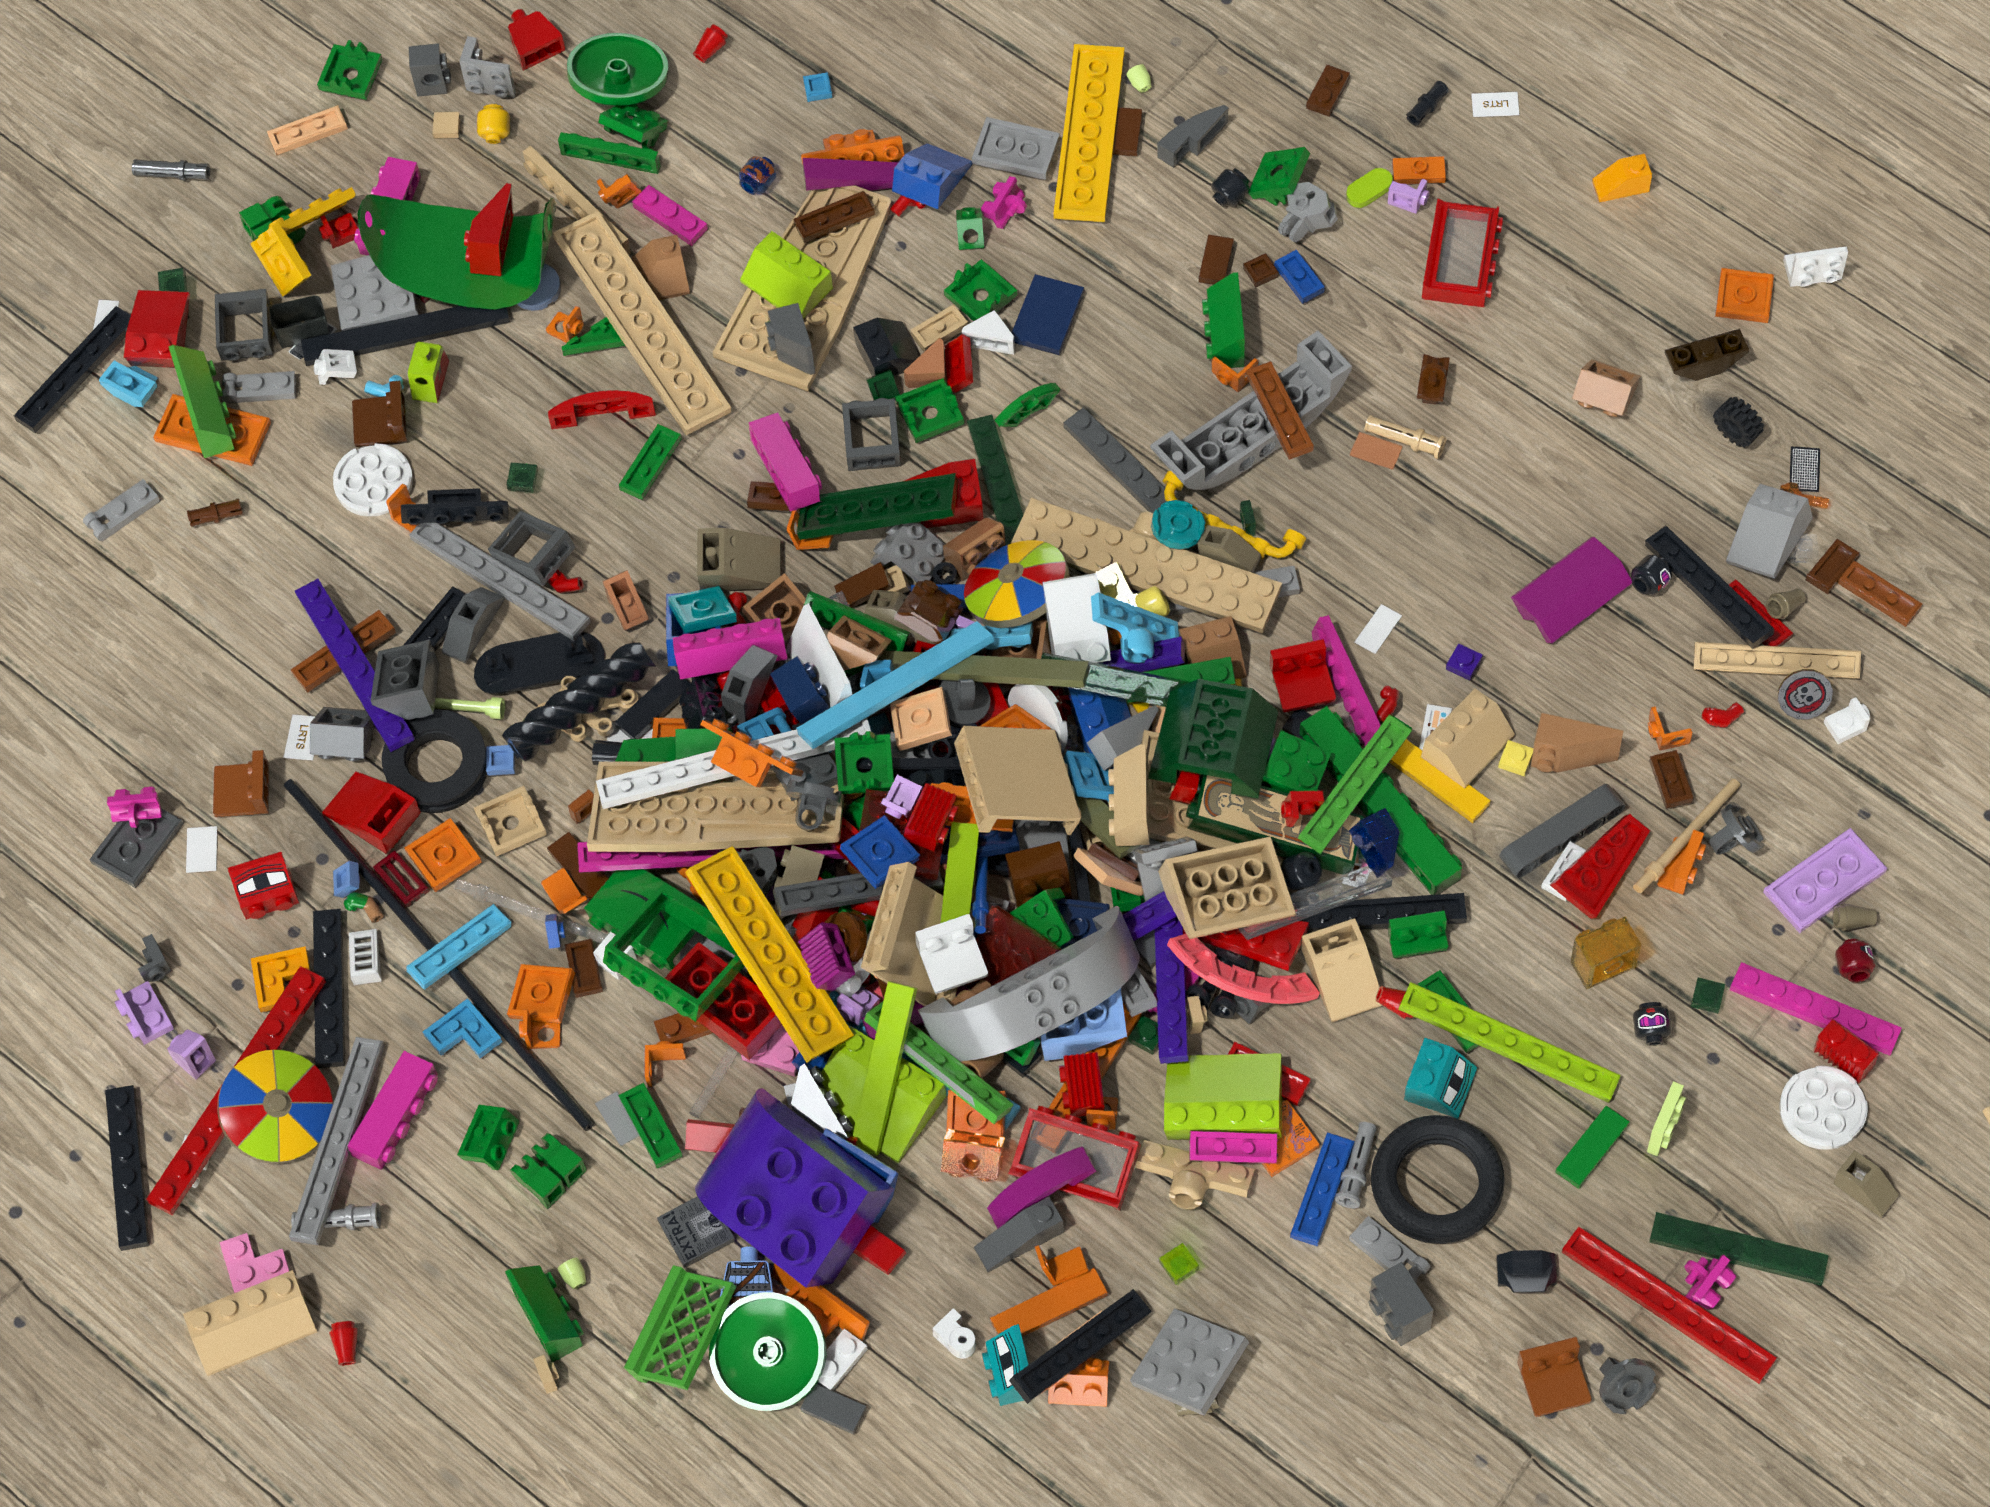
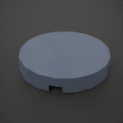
M544 264L537 290L528 299L518 303V306L534 311L542 310L548 307V304L552 301L555 302L561 291L560 278L555 269Z

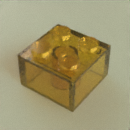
M1626 917L1618 920L1613 918L1603 923L1598 929L1593 931L1588 929L1576 936L1570 962L1587 990L1635 969L1638 963L1641 943Z

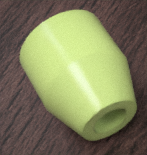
M1143 64L1136 65L1127 72L1126 75L1129 81L1139 92L1143 93L1151 88L1150 75Z
M578 1257L564 1262L557 1268L564 1282L572 1289H578L586 1284L585 1270Z

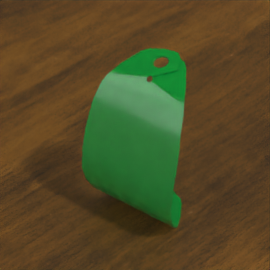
M370 194L366 195L362 200L357 216L361 239L374 264L390 282L409 292L445 303L495 310L516 305L528 299L537 290L552 234L556 202L554 198H550L549 202L545 205L544 213L514 216L501 276L470 273V262L465 260L468 247L464 246L465 231H470L472 220L478 215L479 211L429 205ZM367 211L372 216L371 227H368L365 221ZM380 230H384L385 235H382Z

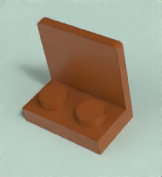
M264 750L252 751V761H248V764L214 767L213 814L215 817L269 814V762Z
M1577 1337L1519 1351L1517 1364L1535 1417L1591 1402V1396L1578 1360L1580 1346Z

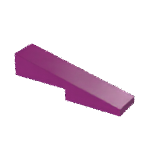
M802 158L806 191L855 185L869 191L889 189L893 186L894 168L899 163Z

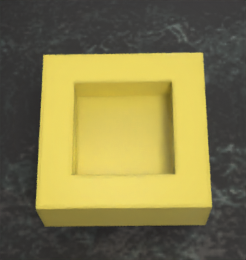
M1508 740L1498 768L1525 776L1534 748Z

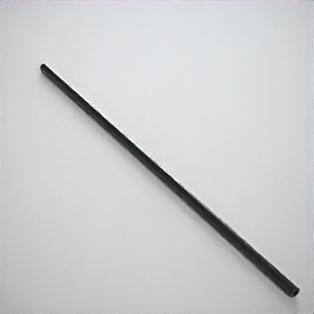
M292 779L287 780L284 783L285 789L348 861L359 864V873L425 949L428 951L437 945ZM455 967L447 974L585 1131L591 1129L594 1123L461 971Z

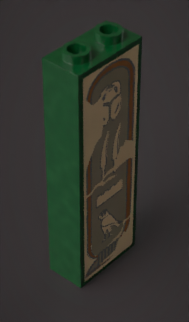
M1203 774L1199 778L1194 802L1190 801L1186 812V817L1190 818L1187 829L1238 844L1271 837L1276 855L1287 858L1304 851L1311 852L1319 859L1322 869L1345 876L1354 866L1364 816L1351 813L1324 851L1319 854L1298 839L1300 833L1315 813L1310 815H1301L1299 813V819L1294 826H1286V820L1281 816V803L1288 796V793L1261 786L1259 798H1251L1231 794V779Z

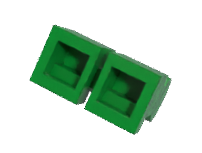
M273 196L261 205L256 203L239 212L242 226L252 241H255L259 238L260 234L267 231L270 223L281 217L285 221L290 218L289 214L292 213L281 196ZM302 227L287 236L296 244L304 238L306 230Z
M546 1133L541 1140L548 1149H542L539 1145L535 1144L531 1150L537 1159L547 1165V1167H540L535 1159L525 1154L521 1160L528 1169H522L515 1164L510 1169V1172L521 1185L539 1199L542 1205L549 1209L566 1192L563 1184L570 1188L587 1169L581 1157L566 1145H562L551 1134Z

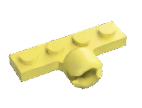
M1118 562L1096 572L1102 594L1164 617L1169 614V605L1163 592L1159 588L1152 586L1138 594H1134Z

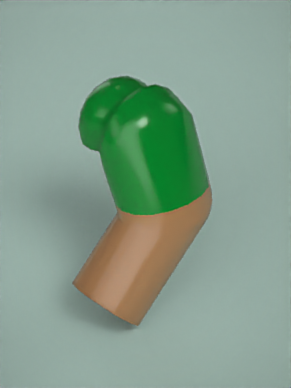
M353 892L348 894L344 900V907L348 911H356L357 908L363 909L372 923H376L384 917L371 896Z

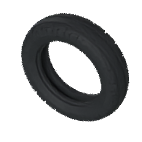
M1423 1116L1400 1125L1382 1142L1372 1164L1371 1187L1375 1202L1382 1215L1402 1234L1425 1243H1453L1474 1235L1493 1218L1500 1206L1504 1193L1505 1176L1503 1164L1492 1142L1473 1125L1450 1116ZM1430 1144L1447 1145L1461 1151L1470 1159L1477 1171L1479 1187L1473 1199L1462 1209L1445 1215L1429 1214L1413 1207L1404 1198L1397 1183L1398 1168L1409 1153L1419 1147Z

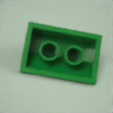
M1234 272L1207 288V299H1202L1203 315H1208V321H1204L1205 337H1210V343L1206 344L1207 359L1217 357L1228 367L1239 368L1244 367L1245 337L1238 272Z
M540 1265L513 1268L505 1271L515 1297L551 1362H555L583 1347L580 1336L584 1335L576 1319L570 1321L567 1312L571 1310L563 1295L557 1297L553 1289L557 1287V1284L550 1272L544 1274Z

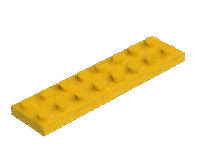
M1074 44L1053 212L1054 219L1105 222L1125 54L1124 47Z
M731 846L690 867L685 872L806 1063L853 1037L854 1034L827 992L823 989H817L812 983L810 969L807 967L808 964L803 959L799 948L734 847Z

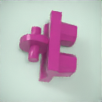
M1009 176L1006 183L996 182L993 187L995 201H985L981 211L985 218L993 220L996 227L1004 229L1010 217L1014 216L1015 213H1024L1027 204L1023 200L1025 195L1018 187L1016 177Z
M143 787L140 794L133 795L126 789H119L115 791L114 796L107 797V805L111 812L112 822L129 821L131 828H137L139 820L162 818L159 798L154 787Z
M1721 1255L1719 1259L1713 1258L1709 1264L1708 1260L1704 1257H1701L1697 1263L1688 1260L1684 1266L1685 1270L1689 1273L1685 1281L1690 1285L1693 1284L1685 1297L1694 1303L1697 1302L1707 1310L1714 1308L1721 1296L1710 1287L1716 1282L1723 1289L1728 1288L1736 1278V1275L1727 1266L1730 1260L1725 1255Z

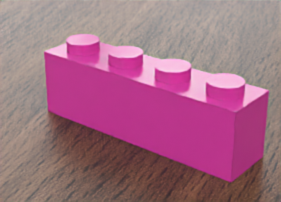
M388 157L385 165L380 167L379 181L377 186L372 188L371 194L412 201L421 178L417 162ZM367 211L365 214V221L367 226L371 227L372 216L370 212ZM357 228L354 241L357 243L360 254L368 256L369 253L361 239L360 230ZM380 230L381 234L385 235V231Z
M778 412L749 422L750 440L790 512L820 502L819 490L822 489L820 478L817 474L813 475L811 472L810 461L807 456H802L800 443L797 439L792 438L788 422H783Z
M780 618L763 619L759 622L737 624L732 627L710 629L706 632L683 634L679 637H674V654L680 679L731 670L752 645L778 655L776 661L787 660Z
M403 1051L347 1146L352 1157L380 1170L393 1159L397 1143L400 1138H405L410 1128L409 1123L414 1114H419L424 1104V1097L428 1091L434 1089L437 1083L438 1074L434 1064Z

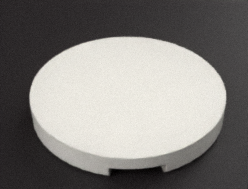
M375 443V446H367L349 451L338 462L333 474L334 491L339 502L350 512L361 516L371 517L389 513L386 504L387 499L401 484H405L410 493L413 484L412 470L406 457L399 450L385 444Z
M1016 684L1013 686L1008 696V708L1017 704L1049 726L1051 730H1055L1057 739L1061 743L1062 753L1067 744L1068 728L1067 722L1062 721L1056 706L1058 700L1048 687L1043 685Z
M1816 1066L1792 1076L1782 1091L1779 1103L1781 1120L1787 1131L1797 1141L1815 1149H1836L1853 1141L1861 1132L1868 1111L1867 1101L1862 1090L1857 1085V1081L1846 1072L1829 1066Z

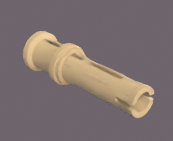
M1369 415L1364 428L1365 432L1409 445L1413 451L1418 452L1420 450L1432 454L1436 459L1441 457L1446 443V436L1437 437L1425 433V429L1422 428L1415 431L1373 417L1372 415Z

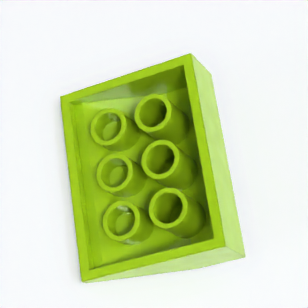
M850 1026L854 1036L834 1048L821 1073L825 1079L822 1083L827 1092L831 1090L839 1102V1105L836 1106L842 1116L846 1115L854 1128L874 1040ZM901 1058L880 1149L882 1154L897 1163L903 1158L947 1096L943 1083L904 1058Z
M1282 1054L1189 1055V1061L1167 1063L1164 1098V1132L1167 1139L1189 1140L1190 1131L1277 1134V1138H1282Z

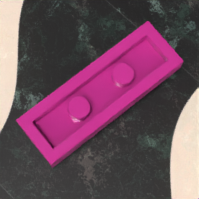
M650 185L632 201L633 208L672 234L677 235L678 238L690 246L708 230L706 222Z
M1190 1131L1189 1161L1275 1164L1277 1161V1134Z

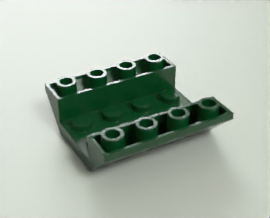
M1197 679L1170 691L1148 779L1176 784L1179 770L1231 779V794L1258 799L1279 711L1253 688Z

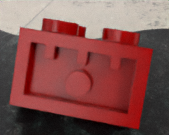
M1324 639L1270 650V669L1283 712L1336 701V695L1325 661L1326 645Z

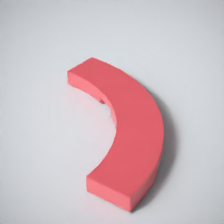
M1187 934L1170 938L1167 945L1172 952L1194 973L1209 983L1234 995L1265 1003L1294 1004L1315 1000L1320 994L1305 972L1286 976L1272 975L1271 978L1256 976L1255 972L1236 965L1231 967L1217 959L1218 955L1207 948L1198 938L1189 939Z

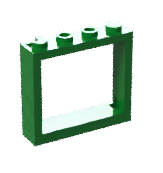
M666 882L656 890L605 946L603 963L611 971L620 973L629 979L633 985L642 987L653 994L657 1000L667 1003L675 1008L679 1014L689 1017L695 1022L731 983L738 972L745 967L709 909ZM661 910H664L735 955L698 999L624 953L628 946Z

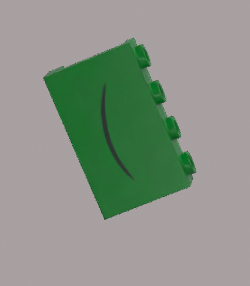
M644 869L616 870L584 907L589 916L588 922L599 931L604 929L608 931V934L612 932L616 935L664 881ZM661 910L630 945L633 947L635 954L638 956L646 955L657 968L662 970L665 967L672 971L675 967L673 963L674 958L697 931L664 910Z

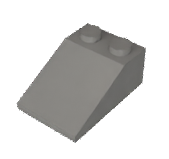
M1759 484L1746 505L1726 559L1727 564L1775 579L1813 519L1808 498Z

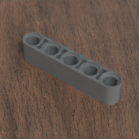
M1603 784L1506 846L1501 851L1499 857L1516 878H1521L1564 851L1570 841L1575 844L1617 817L1625 809V804L1609 784Z

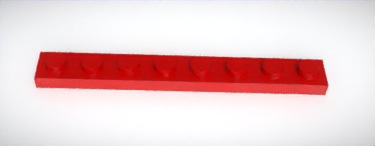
M1579 1226L1562 1248L1561 1253L1758 1384L1762 1382L1776 1362L1777 1357Z

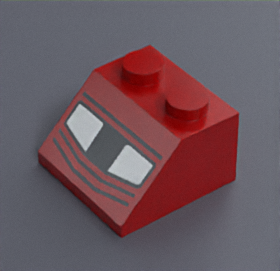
M282 852L228 867L240 908L246 920L250 918L258 919L265 916L266 913L276 910H288L293 905L299 904L293 878Z

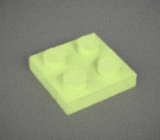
M1673 1081L1653 1127L1647 1149L1648 1153L1658 1156L1661 1147L1667 1149L1673 1134L1672 1131L1681 1117L1686 1097L1682 1096L1684 1085Z

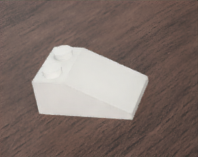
M1097 573L1043 582L1053 660L1089 661V664L1110 661L1107 628L1105 625L1092 620L1091 596L1098 592L1100 593Z

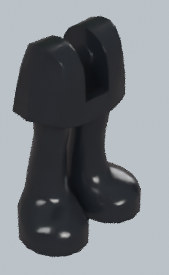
M1219 947L1215 949L1214 953L1218 955L1217 959L1231 967L1236 965L1253 971L1254 959L1243 955H1234V952ZM1206 980L1202 985L1193 984L1187 989L1186 998L1199 996L1200 1005H1205L1206 1011L1211 1004L1213 1015L1227 1019L1234 1016L1237 1005L1233 1000L1234 994L1222 990L1212 1002L1217 986Z

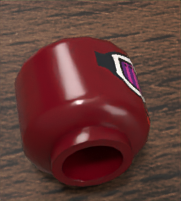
M1854 938L1848 939L1835 952L1840 975L1851 982L1865 981L1875 970L1872 949L1864 941Z

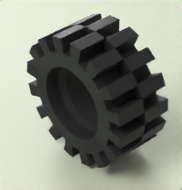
M1730 397L1714 412V423L1719 425L1717 429L1723 431V436L1730 438L1729 441L1732 444L1735 442L1738 447L1742 445L1743 448H1746L1764 431V424L1761 423L1762 418L1757 416L1758 412L1752 410L1749 403L1746 405L1743 399L1738 400L1737 397Z

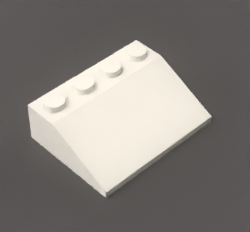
M804 605L786 647L789 659L785 660V663L796 656L804 664L809 662L817 673V676L814 677L815 681H819L828 694L824 698L829 708L853 695L851 685L810 605Z

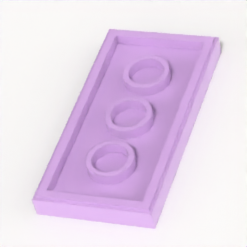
M1849 828L1765 887L1763 893L1793 927L1801 933L1831 912L1835 906L1841 905L1886 873L1887 867L1856 833Z

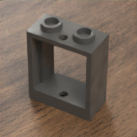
M266 289L215 294L216 348L221 361H235L241 358H261L273 355L272 324L269 314L271 301ZM262 312V339L227 342L226 316Z
M879 398L874 401L861 402L856 400L842 403L848 471L900 467L895 399ZM890 416L891 445L853 448L850 420Z
M520 511L492 543L488 551L499 562L528 580L544 586L576 547L567 531ZM530 534L546 540L547 542L529 563L512 556Z

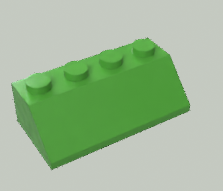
M176 345L168 346L203 457L207 458L234 450L232 439L236 438L232 423L227 424L225 418L230 417L226 403H220L219 397L223 396L219 381L214 382L212 376L217 375L213 361H207L204 351Z

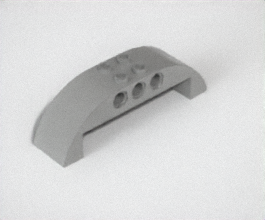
M1316 331L1297 344V362L1278 374L1305 428L1332 402L1352 370V365L1319 331ZM1254 391L1184 439L1180 440L1171 430L1150 445L1154 453L1186 487L1194 490L1209 489L1226 483L1281 447Z
M1115 906L1092 918L1097 929L1095 933L953 1007L942 997L919 1009V1014L930 1038L959 1061L981 1059L1028 1043L1102 1003L1131 978L1140 959L1139 952L1120 908Z

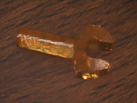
M1790 482L1780 487V490L1808 498L1810 506L1828 508L1829 498L1803 494L1799 491L1797 483Z

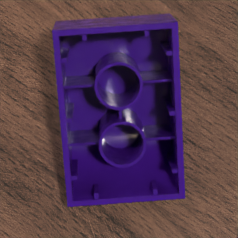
M763 1088L755 1092L695 1185V1192L698 1198L717 1219L806 1288L833 1284L894 1190L889 1184Z

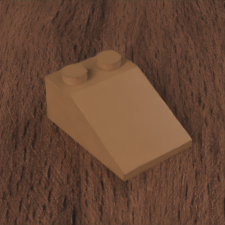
M1541 713L1534 742L1531 767H1535L1542 772H1563L1617 761L1624 731Z

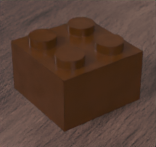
M1060 841L1005 854L1016 908L1046 889L1060 888L1065 896L1063 899L1072 900L1068 867Z

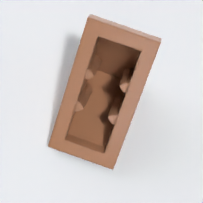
M941 338L936 340L904 370L905 385L908 388H918L942 378L946 382L944 342Z

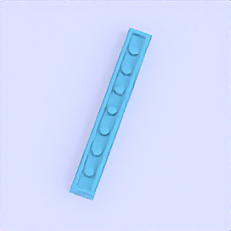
M978 621L974 622L797 727L798 735L812 749H815L993 643V635Z

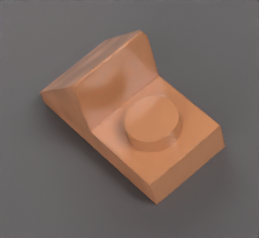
M628 570L602 581L608 602L613 606L623 630L649 620Z

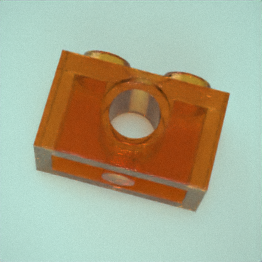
M948 1129L943 1143L941 1172H946L954 1177L972 1176L981 1181L998 1180L1002 1169L1005 1137ZM966 1154H974L979 1160L973 1161Z

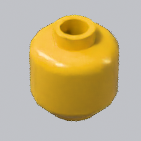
M497 104L483 106V109L477 113V134L481 138L486 139V142L490 144H498L501 142V139L509 136L510 115L503 109V106Z

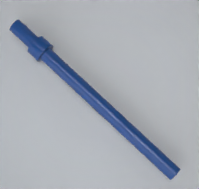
M988 857L977 858L976 901L973 903L972 915L975 918V932L979 934L986 931V918L989 916L990 906L987 902Z

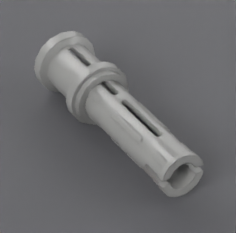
M1369 1122L1359 1123L1349 1165L1341 1174V1189L1335 1196V1202L1346 1208L1353 1209L1360 1206L1361 1200L1359 1196L1361 1188L1365 1186L1367 1181L1364 1172L1374 1134L1377 1130V1127Z
M379 1203L362 1207H355L354 1204H349L345 1209L330 1210L324 1228L345 1226L350 1230L363 1226L380 1228L381 1210ZM292 1212V1215H291V1224H292V1225H293V1222H294V1219H295V1216H296V1213H297V1212Z

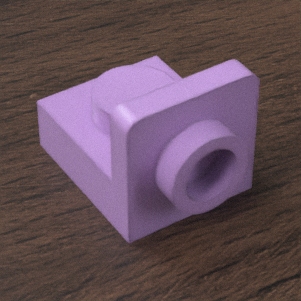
M1422 179L1417 189L1407 184L1392 181L1389 187L1388 204L1416 214L1421 205L1425 206L1430 191L1427 190V180Z
M861 986L851 998L841 993L837 1000V1009L844 1020L851 1021L859 1026L867 1012L879 1004L880 998Z

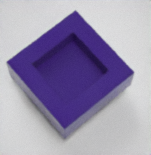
M1458 643L1446 664V670L1470 681L1482 661L1483 654Z

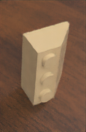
M1475 688L1425 739L1421 758L1460 786L1466 788L1506 746L1507 741H1511L1514 738L1515 733L1498 704Z
M1140 744L1114 758V769L1108 770L1109 786H1114V794H1109V811H1114V819H1109V835L1115 836L1116 846L1150 845L1149 769L1146 744Z

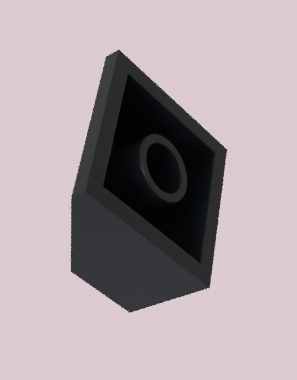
M877 317L853 327L855 344L872 376L887 370H891L893 377L902 374L920 356L906 327L901 321Z

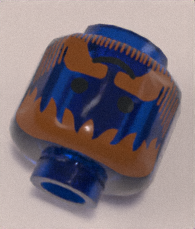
M751 157L739 171V184L749 194H763L776 179L773 162L767 157Z

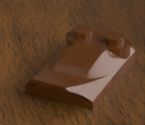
M917 581L894 619L937 645L946 639L957 618L961 615L963 607L958 597L938 590V586L932 581Z

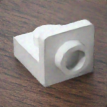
M323 349L319 359H316L314 363V373L318 375L319 384L325 385L329 377L354 378L357 370L353 351Z
M1855 697L1850 700L1848 707L1825 717L1824 724L1837 744H1840L1867 731L1870 713L1868 708L1864 704H1860Z

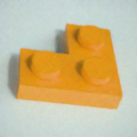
M306 946L251 958L260 1012L270 1011L285 990L284 982L291 980L300 966L311 971Z

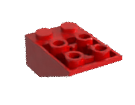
M355 771L322 811L323 815L385 854L391 851L421 814L415 798L392 784Z

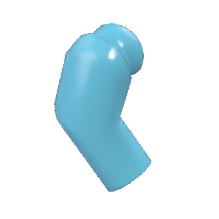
M393 375L389 378V382L400 380L402 389L404 388L402 377ZM369 380L365 385L364 391L377 397L386 396V392H390V383L381 385Z

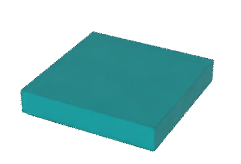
M720 586L668 597L669 606L684 633L737 622L736 613Z

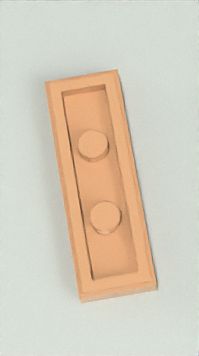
M337 105L269 130L267 134L277 156L342 132L348 128Z

